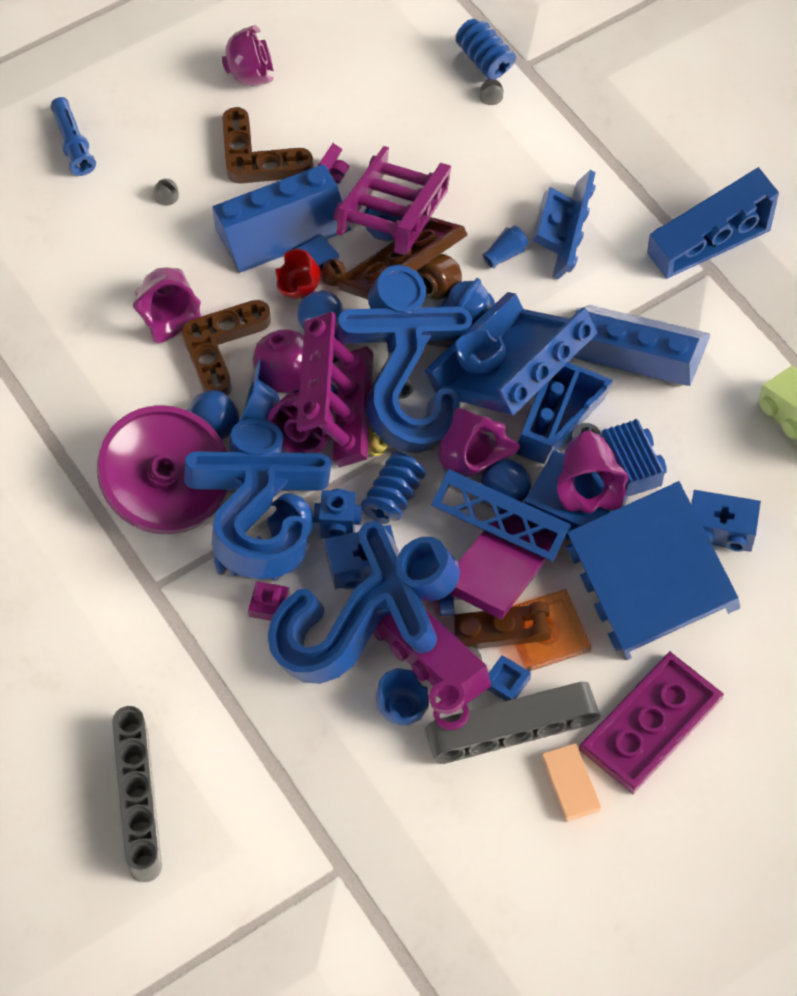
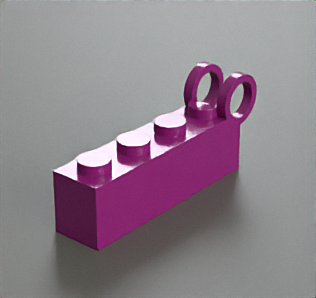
M427 610V615L437 635V642L431 651L424 654L415 652L403 639L392 613L380 620L373 632V636L380 642L386 641L390 645L392 653L399 661L406 660L419 680L422 682L427 680L433 686L429 693L431 707L434 709L433 716L436 724L444 730H457L463 727L470 715L467 704L491 686L487 665ZM436 696L441 699L438 703L435 701ZM461 708L463 710L462 716L456 721L446 722L440 718V713L452 714Z

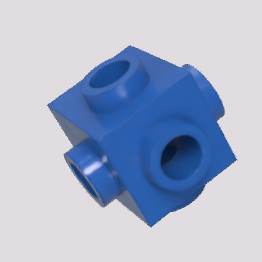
M344 489L322 490L321 503L315 502L313 514L314 523H319L321 539L354 533L355 525H361L362 505H356L355 492H348Z

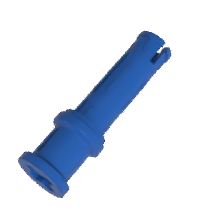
M65 97L55 98L51 102L50 108L64 139L62 149L64 154L70 159L69 168L75 175H87L96 167V160L88 150L89 142L87 138L80 134L68 99Z

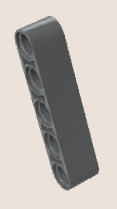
M576 682L470 710L467 723L457 730H444L434 720L425 727V731L435 762L446 764L586 727L598 721L601 715L590 684L588 682ZM463 713L441 719L446 722H453L458 720Z
M125 706L115 712L112 721L124 852L133 878L140 882H150L159 876L162 870L149 733L142 711L134 706ZM129 724L138 725L137 728L132 731L123 730L124 727ZM132 756L142 757L135 764L126 763L127 759ZM142 788L145 790L139 797L129 796L130 792L134 789ZM138 822L149 823L147 828L142 831L132 830L133 826ZM148 855L152 857V860L147 865L138 866L135 864L136 860L141 856Z

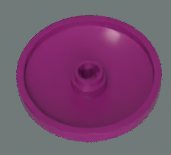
M166 405L140 408L118 420L104 438L97 459L99 487L110 508L128 524L154 534L183 533L206 522L217 511L227 493V490L193 489L188 487L184 482L186 456L197 451L227 452L222 439L211 425L190 411Z

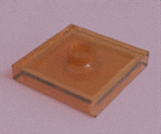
M566 589L512 606H528L538 601L549 604L550 616L547 617V625L551 628V638L542 642L515 645L526 670L533 671L591 652L592 646ZM533 620L525 621V628H530L533 625Z

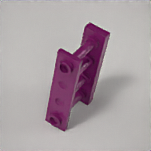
M383 146L377 156L373 155L371 157L367 170L344 202L338 203L334 213V220L337 221L336 234L342 236L351 222L391 234L393 239H396L394 252L406 256L448 192L451 165L440 162L433 173L424 174L388 163L389 147ZM384 175H388L424 187L423 189L415 190L382 180ZM375 190L412 201L413 204L404 206L371 196V194ZM364 206L403 219L401 221L397 220L395 223L359 211Z
M329 312L305 321L296 429L302 432L320 427L334 440L333 462L340 468L368 459L370 422L366 414V396L372 387L374 352L368 346L349 351L334 337L336 315L333 312ZM333 354L339 359V369L333 364ZM331 380L338 386L337 395L331 391ZM329 407L336 413L335 423L329 418Z

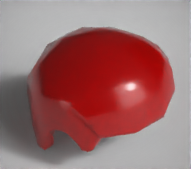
M296 248L284 253V264L280 268L275 269L276 287L285 298L301 300L317 288L321 277V270L307 251Z

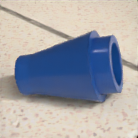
M516 225L510 228L506 227L482 256L485 262L494 269L499 264L525 252V247L529 245V241L524 232Z

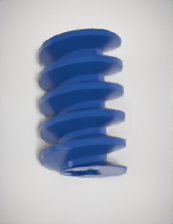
M473 18L464 22L458 29L455 36L456 43L459 47H462L465 54L469 56L471 61L475 63L477 68L488 79L500 78L515 63V53L510 51L507 44L503 43L502 38L497 36V33L494 29L490 28L488 22H479Z
M399 451L391 452V456L386 460L385 466L379 472V477L374 480L373 487L368 490L367 497L361 502L363 512L370 519L381 524H388L390 519L400 520L402 518L401 510H405L409 506L407 500H411L414 497L413 490H417L420 487L419 479L425 478L426 470L409 455Z

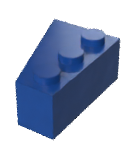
M568 362L538 391L518 440L520 448L516 454L544 465L553 450L557 451L572 435L575 427L583 423L602 403L613 380Z

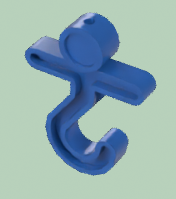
M394 265L381 272L368 292L370 309H347L340 313L335 320L334 337L340 343L387 342L388 358L366 396V414L371 428L384 443L399 451L419 453L431 450L441 442L452 424L454 410L460 407V399L454 390L442 388L428 402L427 417L424 419H414L406 415L401 409L399 393L422 355L427 342L457 340L471 326L472 317L468 310L463 307L420 308L426 298V287L423 279L415 270L408 266Z
M258 418L245 419L238 422L232 428L229 452L197 451L188 454L185 458L184 482L193 489L236 490L215 513L211 545L216 558L227 569L244 577L267 579L281 577L295 570L302 562L306 553L309 523L300 516H289L284 519L280 533L271 539L265 540L254 539L248 536L246 532L272 506L273 498L281 490L318 491L325 489L329 485L332 462L328 456L320 453H281L283 443L281 429L270 421Z
M366 522L360 528L358 537L372 568L370 575L354 589L326 639L313 647H305L304 640L309 629L323 617L325 611L323 604L308 589H299L285 599L272 616L267 635L269 649L275 660L290 676L304 683L322 684L339 678L354 666L380 620L391 613L401 636L415 652L424 654L431 651L436 645L437 635L421 600L436 601L446 597L457 585L460 575L458 562L440 540L434 537H419L411 540L399 553L394 539L380 522Z

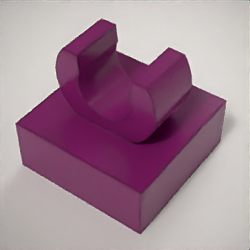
M332 143L318 166L325 164L335 183L340 184L350 166L342 160H337L343 149Z
M256 581L248 608L249 617L271 621L280 604L289 597V587Z

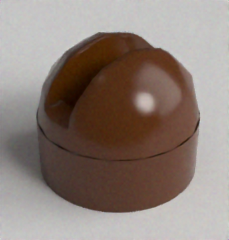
M334 258L325 262L321 269L322 280L329 286H338L336 283L337 279L346 274L344 263ZM334 269H337L339 274L336 275Z

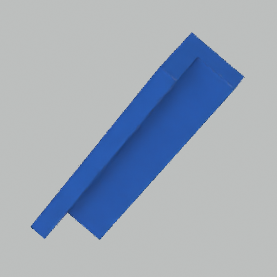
M450 469L447 470L431 503L432 507L551 562H554L563 541H568L569 536L567 532L573 530L569 523ZM448 488L462 493L466 503L452 508L443 504L442 501ZM480 503L486 504L494 509L496 517L480 521L476 519L472 506ZM468 508L470 516L461 512V510ZM510 517L519 519L524 522L526 531L511 535L505 531L502 520ZM498 522L500 529L493 527L490 524ZM543 530L556 536L550 551L548 552L537 547L532 534ZM529 536L531 543H528L522 540L521 538Z

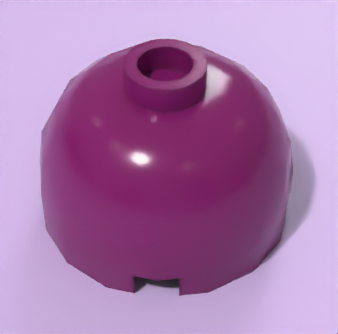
M256 25L235 32L227 41L225 47L226 56H222V63L226 73H232L238 82L246 86H258L272 82L274 77L268 76V70L274 71L269 48L265 39L259 41L256 33L261 32V30Z
M280 329L262 337L255 347L252 360L254 369L256 368L257 361L260 360L258 379L277 393H288L300 389L304 336L291 329Z
M299 392L287 394L274 405L267 417V421L274 423L281 429L283 434L282 450L287 453L322 452L331 437L320 427L299 432L296 429ZM329 408V418L333 421V414Z

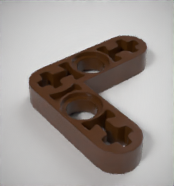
M240 107L229 108L224 112L222 121L228 178L232 182L242 184L283 180L314 167L312 153L305 148L252 152L248 112ZM239 120L240 130H234L233 121ZM236 141H242L246 144L240 149H234L230 146ZM269 161L278 164L276 168L271 170L262 167L264 163ZM287 161V167H284L283 162ZM297 161H303V164L297 165ZM253 164H256L257 169L253 170ZM243 166V170H237V167Z
M252 300L192 319L185 323L182 329L184 344L203 392L218 390L224 392L227 396L231 393L230 374L218 345L267 329L271 323L270 308L267 303L261 300ZM258 313L261 318L256 319L252 314ZM240 317H243L245 324L241 325ZM227 320L235 323V326L230 330H222L218 327L221 322ZM213 326L214 334H211L209 327ZM198 332L201 337L196 338L192 333ZM205 354L215 356V360L210 364H201L198 361ZM216 373L217 380L222 385L217 388L212 384L211 375Z

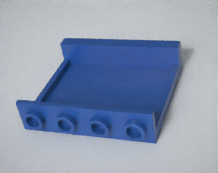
M507 292L462 334L478 330H488L493 339L498 340V337L502 338L506 349V359L497 370L487 374L467 372L459 364L454 342L424 372L436 393L442 388H450L458 394L460 402L514 416L597 334V330L586 307H582L569 319L523 309L517 294Z
M680 481L567 532L571 544L566 546L574 564L581 562L585 571L580 574L581 580L588 593L595 592L599 602L593 604L602 623L607 620L609 621L613 629L612 632L608 633L609 639L616 653L623 650L627 660L632 658L631 651L722 609H726L729 614L741 608L739 597Z

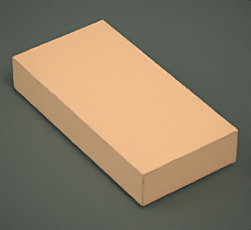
M576 743L542 753L543 763L566 822L600 812L601 805Z

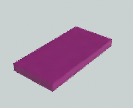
M510 517L502 520L505 531L511 535L526 531L524 522L519 519ZM498 522L490 524L491 526L500 529ZM543 530L532 534L536 546L549 552L556 536ZM483 531L458 561L460 569L459 580L453 591L449 594L502 620L547 559ZM529 536L521 538L522 540L531 543Z
M669 651L579 745V751L634 795L723 699L724 693Z

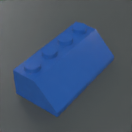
M323 164L212 206L215 229L236 269L241 273L283 257L287 251L296 249L321 234L326 240L338 236L336 234L337 221L334 220V213L338 203H343L337 184L326 165ZM351 225L348 226L345 232L351 231Z
M593 305L585 306L597 330V334L573 358L691 386L709 342L710 333Z

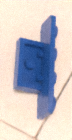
M591 169L576 182L572 198L551 187L543 195L532 241L558 254L552 275L557 280L566 272L570 273L578 261L576 250L584 236V232L581 230L590 212V208L587 207L589 199L596 188V185L593 184L596 172Z

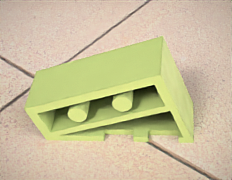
M791 365L762 385L758 403L766 415L772 416L782 426L783 431L788 437L794 438L797 441V368Z

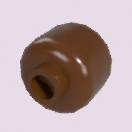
M446 254L438 255L416 271L424 281L426 296L435 300L446 297L454 285L462 282V272L458 262Z

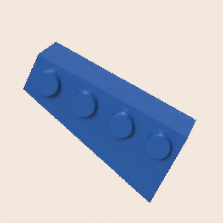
M757 167L677 218L653 231L649 235L647 254L665 278L668 279L771 231L779 191L762 170Z

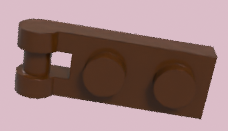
M538 601L528 606L511 607L502 620L485 611L454 614L455 637L465 646H473L476 649L547 641L551 638V628L547 625V617L550 616L549 604ZM533 620V625L530 628H525V621Z

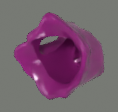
M156 268L146 275L142 285L134 291L137 298L133 302V308L142 317L146 326L150 328L155 343L161 344L168 339L174 338L182 331L186 322L201 317V301L194 294L184 272L179 268Z
M457 407L454 410L452 424L441 440L439 461L446 472L450 469L465 477H474L495 462L517 453L520 445L505 435L504 424L494 422L489 417L477 415ZM482 431L493 433L496 442Z
M592 431L582 432L570 441L564 451L563 470L557 479V493L562 508L568 512L581 510L588 514H592L597 508L607 510L621 508L626 496L625 484L628 481V474L616 463L615 455L603 437ZM596 472L604 484V490L598 496L586 499L575 489V476Z

